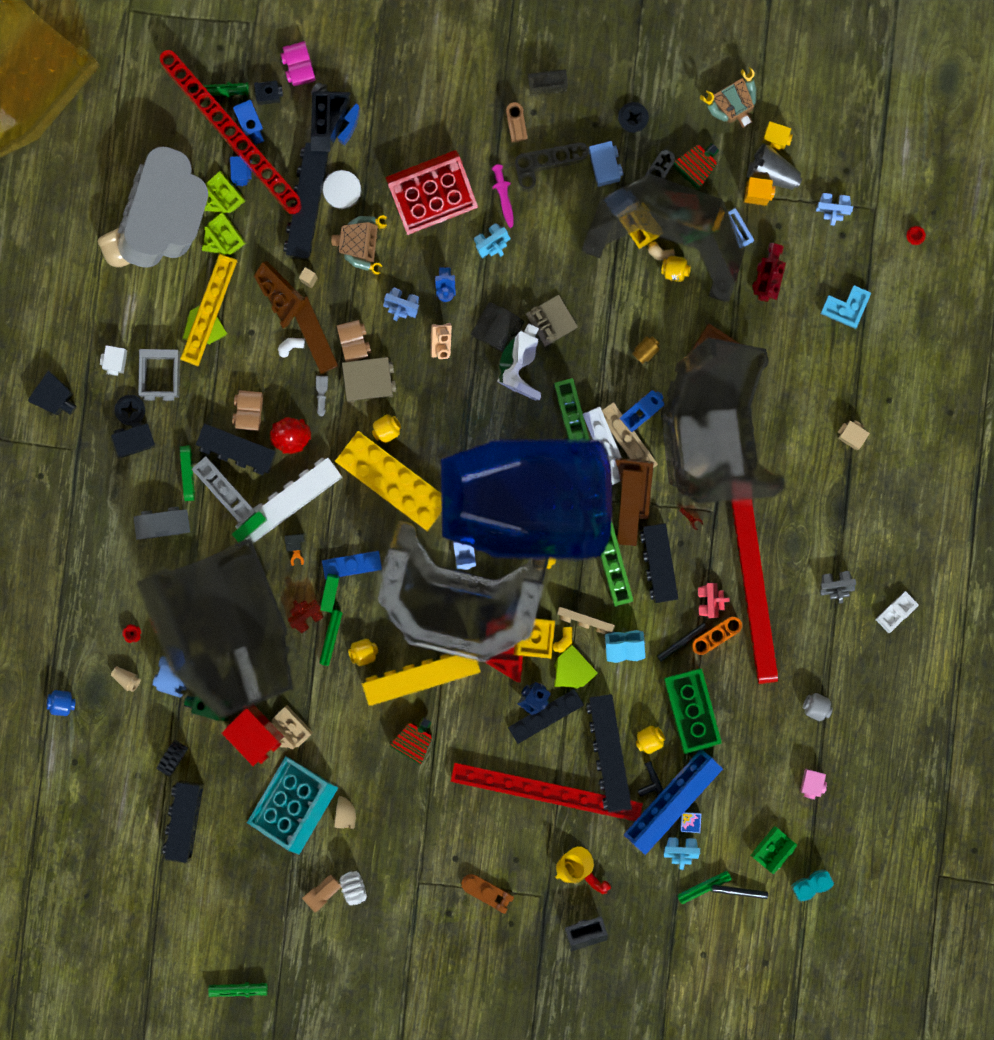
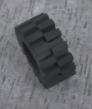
M174 740L156 769L170 777L182 760L188 747Z

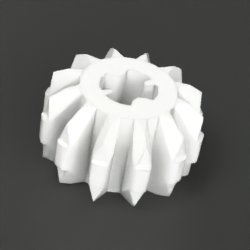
M357 871L342 875L340 879L341 887L348 904L357 905L365 901L367 895L361 875Z

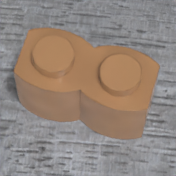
M356 320L337 325L345 361L353 362L369 358L368 354L371 353L369 342L364 341L363 335H366L364 323L360 324V321Z
M239 390L238 395L235 394L234 406H237V414L233 413L232 425H235L236 430L260 432L262 392Z

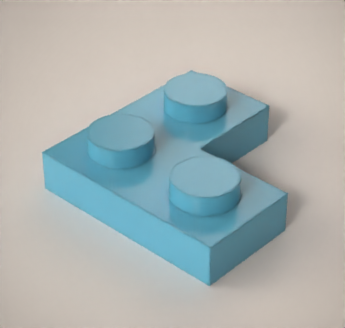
M853 286L846 302L828 296L820 314L856 329L871 293Z

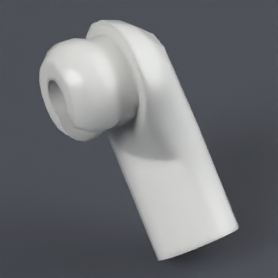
M287 338L278 347L279 355L287 357L292 348H304V339Z

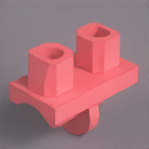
M707 583L705 586L698 587V596L708 598V605H699V615L708 616V618H719V610H725L724 602H730V598H724V591H718L717 583Z

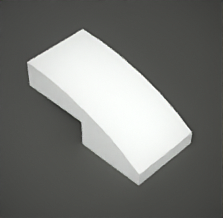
M905 591L875 620L890 633L919 605Z

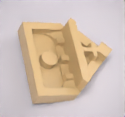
M288 705L271 722L284 736L280 741L282 744L280 747L294 749L299 747L313 734Z

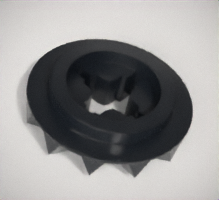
M630 102L620 109L618 120L620 126L625 131L635 133L642 131L647 126L649 115L647 109L642 104ZM630 112L633 115L640 114L636 119L637 124L633 120L628 121V119L630 118Z
M125 395L115 405V415L125 425L139 423L146 412L145 404L135 395ZM129 405H132V408L138 410V412H132L129 418L128 412L122 409L129 408Z

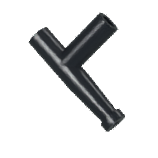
M652 761L644 763V765L647 767L652 784L638 789L640 797L655 790L659 796L664 790L652 766Z

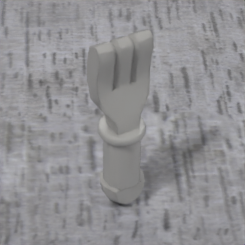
M316 376V390L319 393V396H317V414L319 416H323L326 412V396L324 395L328 389V376Z

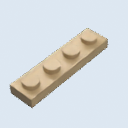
M614 402L603 409L602 412L612 435L629 459L654 462V467L658 465L637 434L634 431L631 432L620 420L622 413Z

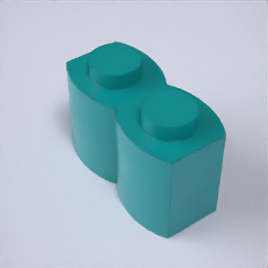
M818 870L813 872L808 878H801L795 881L791 888L799 901H806L811 899L816 893L829 890L834 883L828 871Z

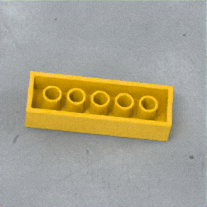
M357 431L335 460L338 465L427 532L450 503V500L359 431Z
M468 647L458 650L459 654L455 656L448 653L440 656V660L433 662V658L422 661V666L415 667L412 664L402 667L403 671L399 673L395 669L385 672V677L379 679L377 675L366 678V683L362 685L368 705L371 706L480 673L475 651H470Z

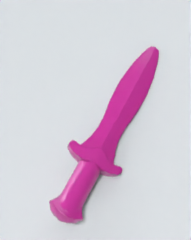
M496 164L492 167V170L495 172L497 184L492 188H496L499 192L504 218L508 226L512 228L513 212L507 194V187L511 183L504 182L503 166Z

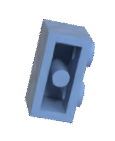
M612 141L589 146V154L597 186L619 182L623 171L621 164L617 165L616 157H619L617 147L612 145Z

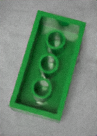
M702 668L663 678L683 753L722 744Z

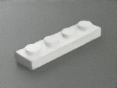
M597 407L583 413V417L613 485L620 482L615 458L622 457L601 407Z

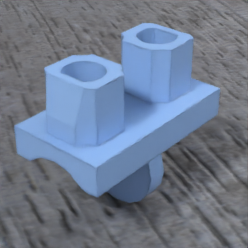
M822 193L820 201L816 205V211L831 213H824V219H829L830 225L835 226L836 220L843 221V215L837 214L850 215L853 212V206H850V196L845 195L839 196L838 204H831L832 194Z

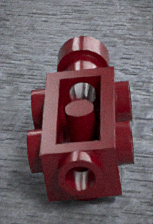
M769 243L767 250L769 252L768 258H762V261L757 265L758 277L757 281L753 283L752 289L754 291L753 295L758 296L760 301L769 302V299L777 300L786 266L785 262L779 260L784 246L780 244Z

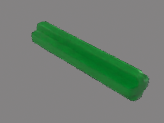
M332 611L319 661L321 665L329 666L343 614L341 611Z
M724 871L678 894L677 897L681 904H685L711 891L712 884L723 885L731 881V876L728 871Z

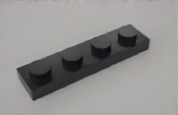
M575 689L547 704L540 712L534 715L530 714L508 728L517 744L584 706Z

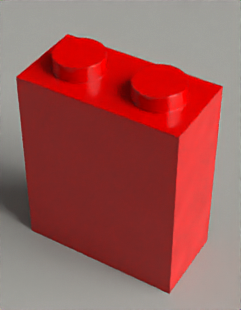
M253 703L222 732L226 739L252 766L258 762L262 764L268 759L267 753L270 750L275 752L282 745L280 741L284 738L282 733Z

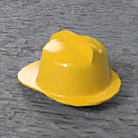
M575 847L564 854L556 864L557 875L555 878H560L566 883H578L587 877L594 867L593 858L589 851L583 847Z

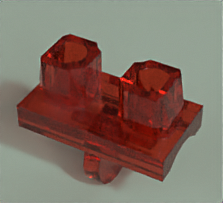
M295 599L293 601L295 607L290 610L293 616L287 620L293 629L296 628L300 633H303L309 628L305 622L307 618L311 616L316 623L324 616L320 610V605L315 599L309 604L306 600L298 603Z

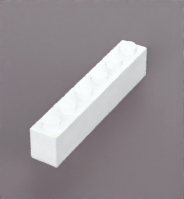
M329 458L319 459L314 463L316 467L310 471L308 469L299 474L300 479L296 482L291 480L283 486L285 490L281 493H273L268 497L269 501L266 504L260 503L253 508L256 513L260 511L268 521L245 540L248 545H252L342 478ZM238 522L235 527L238 529L242 525Z

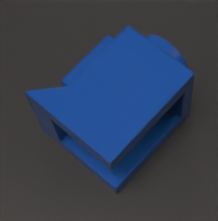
M230 157L232 182L236 183L237 186L248 185L247 182H249V179H252L251 170L240 157Z

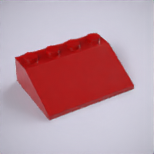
M456 150L385 177L407 235L478 208L462 161Z

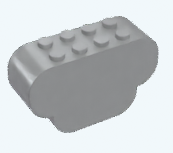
M158 147L148 154L143 165H139L134 177L133 187L129 193V201L123 213L124 217L117 232L121 234L118 241L120 255L127 262L140 267H152L159 263L163 256L177 258L184 255L197 235L208 199L207 186L199 177L191 174L189 159L177 150L168 147Z

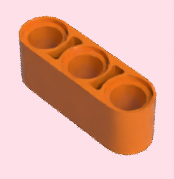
M737 617L725 619L694 639L691 644L692 651L698 655L708 653L739 633L742 629L741 620ZM731 620H735L738 624L735 631H731L728 628V623ZM715 630L720 631L722 634L719 641L712 639V633ZM698 641H703L706 645L705 650L702 652L696 650L695 645Z

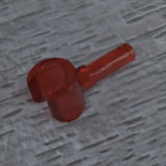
M683 507L679 510L690 521V526L693 529L698 530L694 526L696 521L703 525L702 520L691 516Z

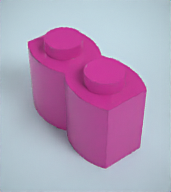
M305 41L283 47L284 53H281L283 64L288 65L289 71H285L288 83L292 82L293 86H298L316 81Z

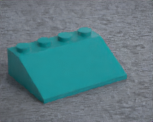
M285 756L247 823L288 851L300 855L338 787Z

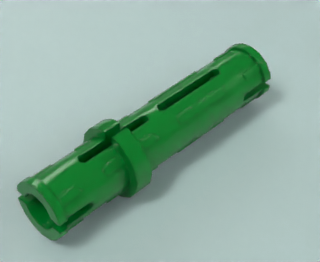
M248 82L203 85L212 96L232 97V95H249ZM197 86L190 88L191 93H195L198 90Z
M245 982V984L209 985L208 987L209 997L245 996L250 998V996L254 995L267 996L268 993L267 983L250 984V982Z

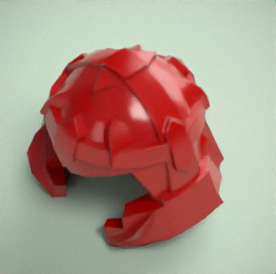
M286 417L274 423L270 431L271 445H274L282 453L303 451V448L311 439L309 425L305 424L304 419L298 420Z

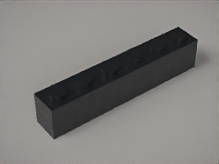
M307 142L305 147H302L300 154L303 162L302 166H298L297 170L299 184H295L294 191L301 201V210L296 214H291L293 215L292 222H288L287 225L289 239L288 241L285 240L283 248L287 258L310 261L329 157V152L311 151V143ZM295 200V203H292V204H291V207H294V206L297 205V201H296V200Z
M609 694L589 698V703H586L587 713L592 715L593 720L589 722L591 733H595L596 741L592 742L594 752H598L599 760H596L597 771L602 773V779H599L601 791L605 790L606 798H602L604 810L608 809V814L631 810L632 806L613 696Z

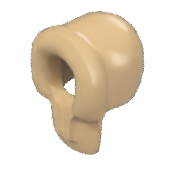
M117 228L101 236L97 242L104 259L109 265L123 267L130 263L123 259L119 253L118 241L121 234L117 233L119 229Z

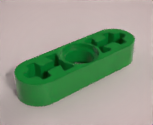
M180 446L184 500L195 501L191 446Z

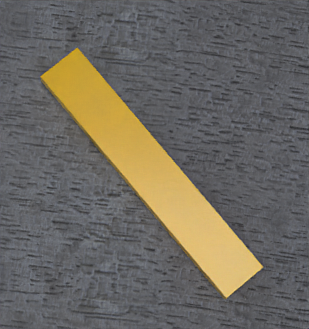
M219 253L180 360L199 366L235 269L236 259Z

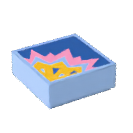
M684 812L681 815V832L700 833L701 813Z

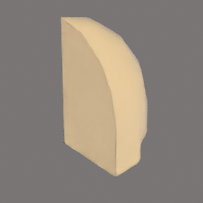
M339 796L334 828L354 829L356 821L355 808L347 798Z

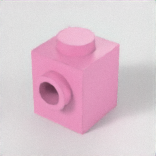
M805 769L800 792L804 793V797L815 799L816 796L821 797V794L825 793L827 782H824L826 774Z

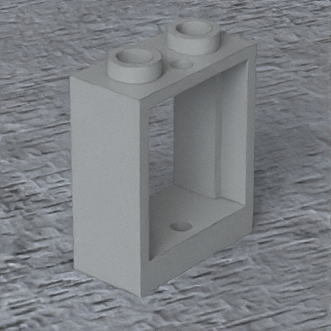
M139 349V396L144 397V400L150 401L155 400V397H163L164 401H174V397H179L180 351ZM147 359H174L173 392L146 391Z

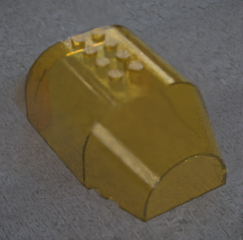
M0 0V158L38 140L100 68L99 63L81 46L76 48L40 18L24 0Z

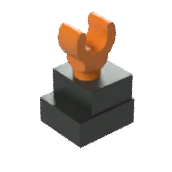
M305 534L284 536L286 551H293L291 565L294 566L296 558H299L301 565H304V558L301 556L300 550H302L301 542H305Z

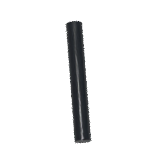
M704 623L700 624L657 655V658L660 662L664 661L708 628Z
M711 885V892L768 899V891Z

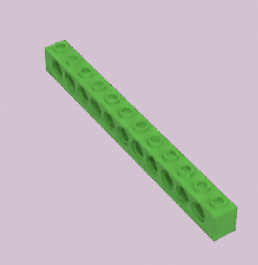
M571 378L554 383L555 392L613 605L618 606L633 602L574 380Z

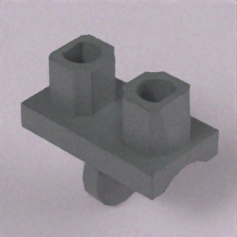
M850 571L839 573L840 581L833 582L832 574L822 575L821 596L830 595V599H837L838 603L841 604L844 597L850 596V591H855L856 580L852 579Z

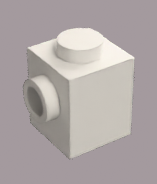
M106 346L105 354H101L100 365H103L102 369L106 370L107 374L118 376V373H124L127 350Z

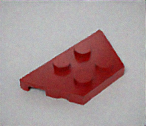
M527 609L519 610L487 623L484 662L518 683H521L523 656L514 655L517 617H526Z

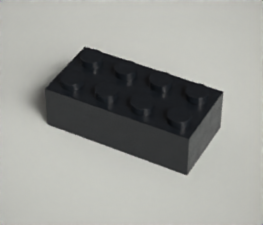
M181 780L173 785L171 797H174L172 805L170 804L168 816H171V820L165 829V835L168 838L162 847V855H165L164 860L188 863L192 860L204 784Z

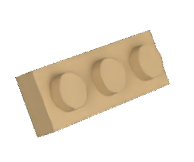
M559 607L557 615H560V620L571 623V620L579 622L578 626L589 629V626L597 628L596 632L602 634L612 633L615 626Z

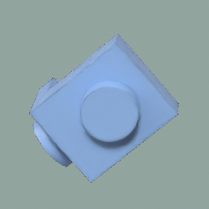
M472 538L453 540L457 569L467 570L475 567L476 562Z

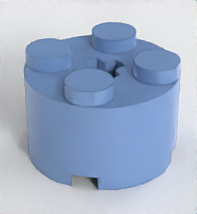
M168 654L166 657L162 656L159 661L160 670L158 675L156 674L154 677L153 686H156L157 691L182 697L183 694L180 693L182 690L186 691L191 678L192 669H189V664L193 665L192 661Z

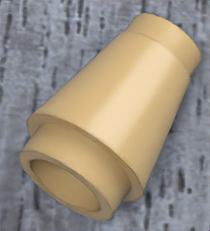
M118 666L111 673V676L126 691H135L141 681L137 674Z

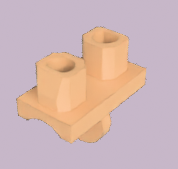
M451 323L444 325L432 324L431 357H438V359L449 358L451 351Z

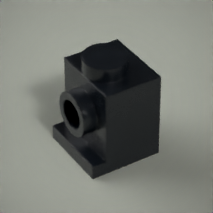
M278 81L254 83L258 105L281 102L280 97L283 96L282 85H278ZM266 89H272V93H265Z

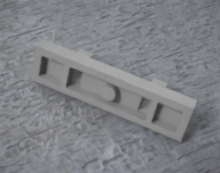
M204 457L192 468L193 472L241 525L256 514L254 509L207 457ZM238 500V504L236 506H231L234 502Z

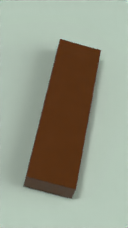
M304 297L305 301L296 313L295 318L320 373L323 374L338 367V364L308 297Z
M623 470L618 529L619 545L637 546L643 470Z

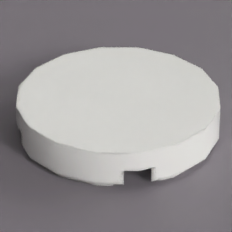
M340 170L333 172L327 177L324 182L323 193L331 206L346 209L357 203L361 194V186L354 174L349 171Z

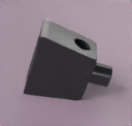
M49 371L27 400L55 415H59L62 410L72 415L77 408V405L69 401L73 393Z

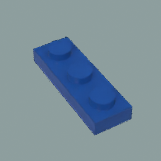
M379 551L322 560L325 580L328 573L343 577L382 570Z

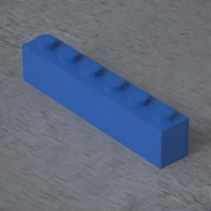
M700 749L623 835L646 855L723 768Z

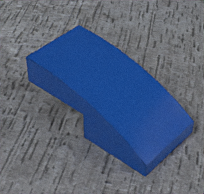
M355 104L344 117L348 125L337 137L338 141L344 146L356 128L360 114L358 104Z

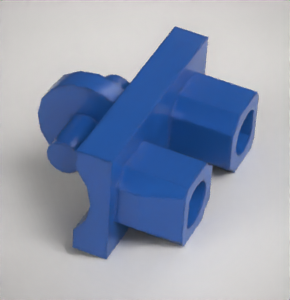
M449 267L439 268V276H435L436 296L441 301L448 302L456 295L455 275H451V268Z

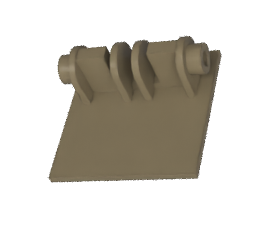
M559 295L526 313L531 324L539 328L537 334L544 346L551 344L578 328Z

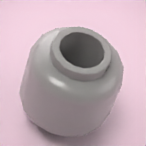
M818 693L808 695L803 704L805 714L817 721H822L825 717L829 718L833 711L830 699Z

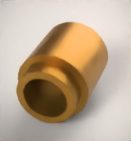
M646 336L635 347V351L632 354L644 364L646 361L649 362L660 350L658 347L660 343L653 336L650 338Z

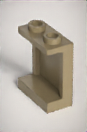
M388 357L342 363L348 403L355 402L356 400L393 397V392H396L395 380L391 381L390 373H394L393 361L389 362Z

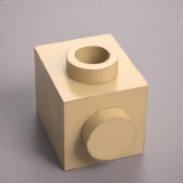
M854 420V422L849 421L847 424H842L838 430L840 434L838 439L853 449L859 450L870 433L863 429L864 426Z

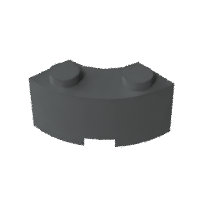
M179 507L168 508L167 512L152 513V510L142 511L140 516L133 517L136 540L190 532L187 509L179 510Z

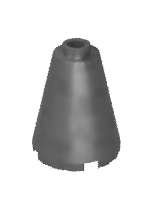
M763 144L754 155L756 157L754 163L751 162L749 165L747 177L773 180L772 185L791 190L795 187L798 188L802 181L801 173L773 148Z

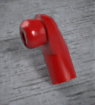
M592 873L584 878L594 890L601 894H606L611 889V885L607 881L601 883Z

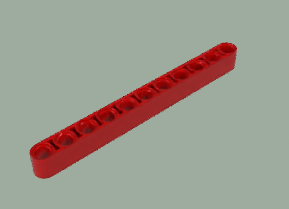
M171 50L162 52L160 62L166 73L244 161L280 205L290 214L298 213L301 210V201L295 191L180 58ZM168 58L174 59L171 64H165V60ZM180 72H185L186 76L184 78H177ZM193 86L198 87L195 93L189 92V89ZM208 100L211 103L208 107H202V102ZM218 114L223 116L220 121L213 120ZM228 129L236 130L233 135H226ZM241 143L248 144L244 150L238 149V146ZM254 157L260 158L257 164H252L250 161ZM270 171L273 174L270 178L266 179L262 177L264 172ZM277 186L285 187L283 192H275ZM290 200L297 201V205L294 207L287 206V203Z
M750 487L729 488L758 684L778 682Z

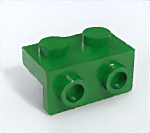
M774 826L750 856L774 874L781 868L788 856L794 852L797 844Z

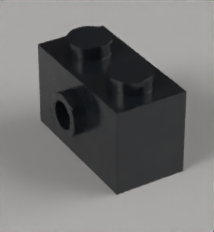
M142 422L132 425V429L128 430L124 428L113 431L114 434L110 437L117 459L155 447L148 423L144 425Z
M602 916L592 920H582L577 922L576 925L565 928V936L570 951L604 942L608 939Z

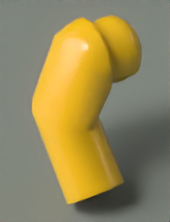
M563 627V638L559 642H554L553 650L559 653L565 652L572 645V627Z

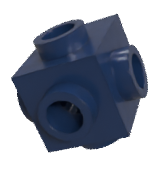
M535 682L523 688L521 691L522 697L517 704L531 715H534L547 706L551 693L546 690L544 685Z

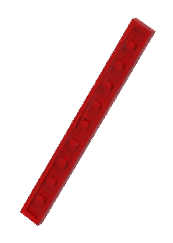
M455 762L450 781L636 821L640 817L643 806L641 802L630 800L631 810L608 814V809L604 810L602 798H606L604 794Z

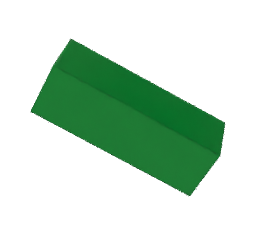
M258 511L231 535L241 544L268 520Z
M328 573L321 611L332 613L339 575Z

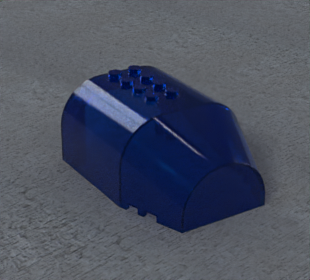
M598 439L493 440L481 446H476L470 450L441 459L442 537L473 547L474 550L486 552L495 558L588 560L600 557L608 545L612 526V474L606 446Z

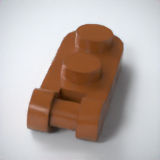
M468 874L462 879V888L466 893L504 914L507 912L509 902H512L514 899L513 895L475 874ZM498 895L503 897L500 903L495 901Z

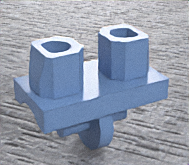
M393 288L389 294L386 293L383 306L389 308V313L394 314L393 320L398 321L399 316L406 319L407 315L416 318L419 307L418 296L409 294L407 300L401 299L402 291L397 288Z

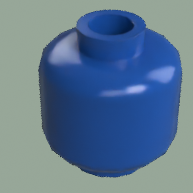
M54 690L51 694H48L46 709L52 715L68 716L70 711L75 709V699H72V694L69 691Z

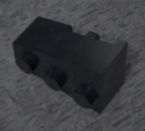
M312 91L311 151H331L344 122V117L350 109L351 92Z

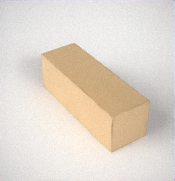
M304 268L299 277L301 283L310 288L314 286L318 279L316 274L307 268Z

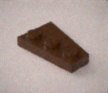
M615 458L621 484L624 469L643 470L639 518L648 519L654 462Z

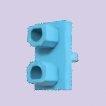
M497 223L489 228L491 236L487 239L483 234H479L474 238L476 248L482 258L488 254L493 256L496 253L500 257L503 256L502 249L507 246L505 242L510 240L507 230L504 227L501 228Z
M668 838L664 849V857L672 858V864H679V870H684V864L691 865V859H698L700 855L697 840L691 838L686 839V847H678V838Z

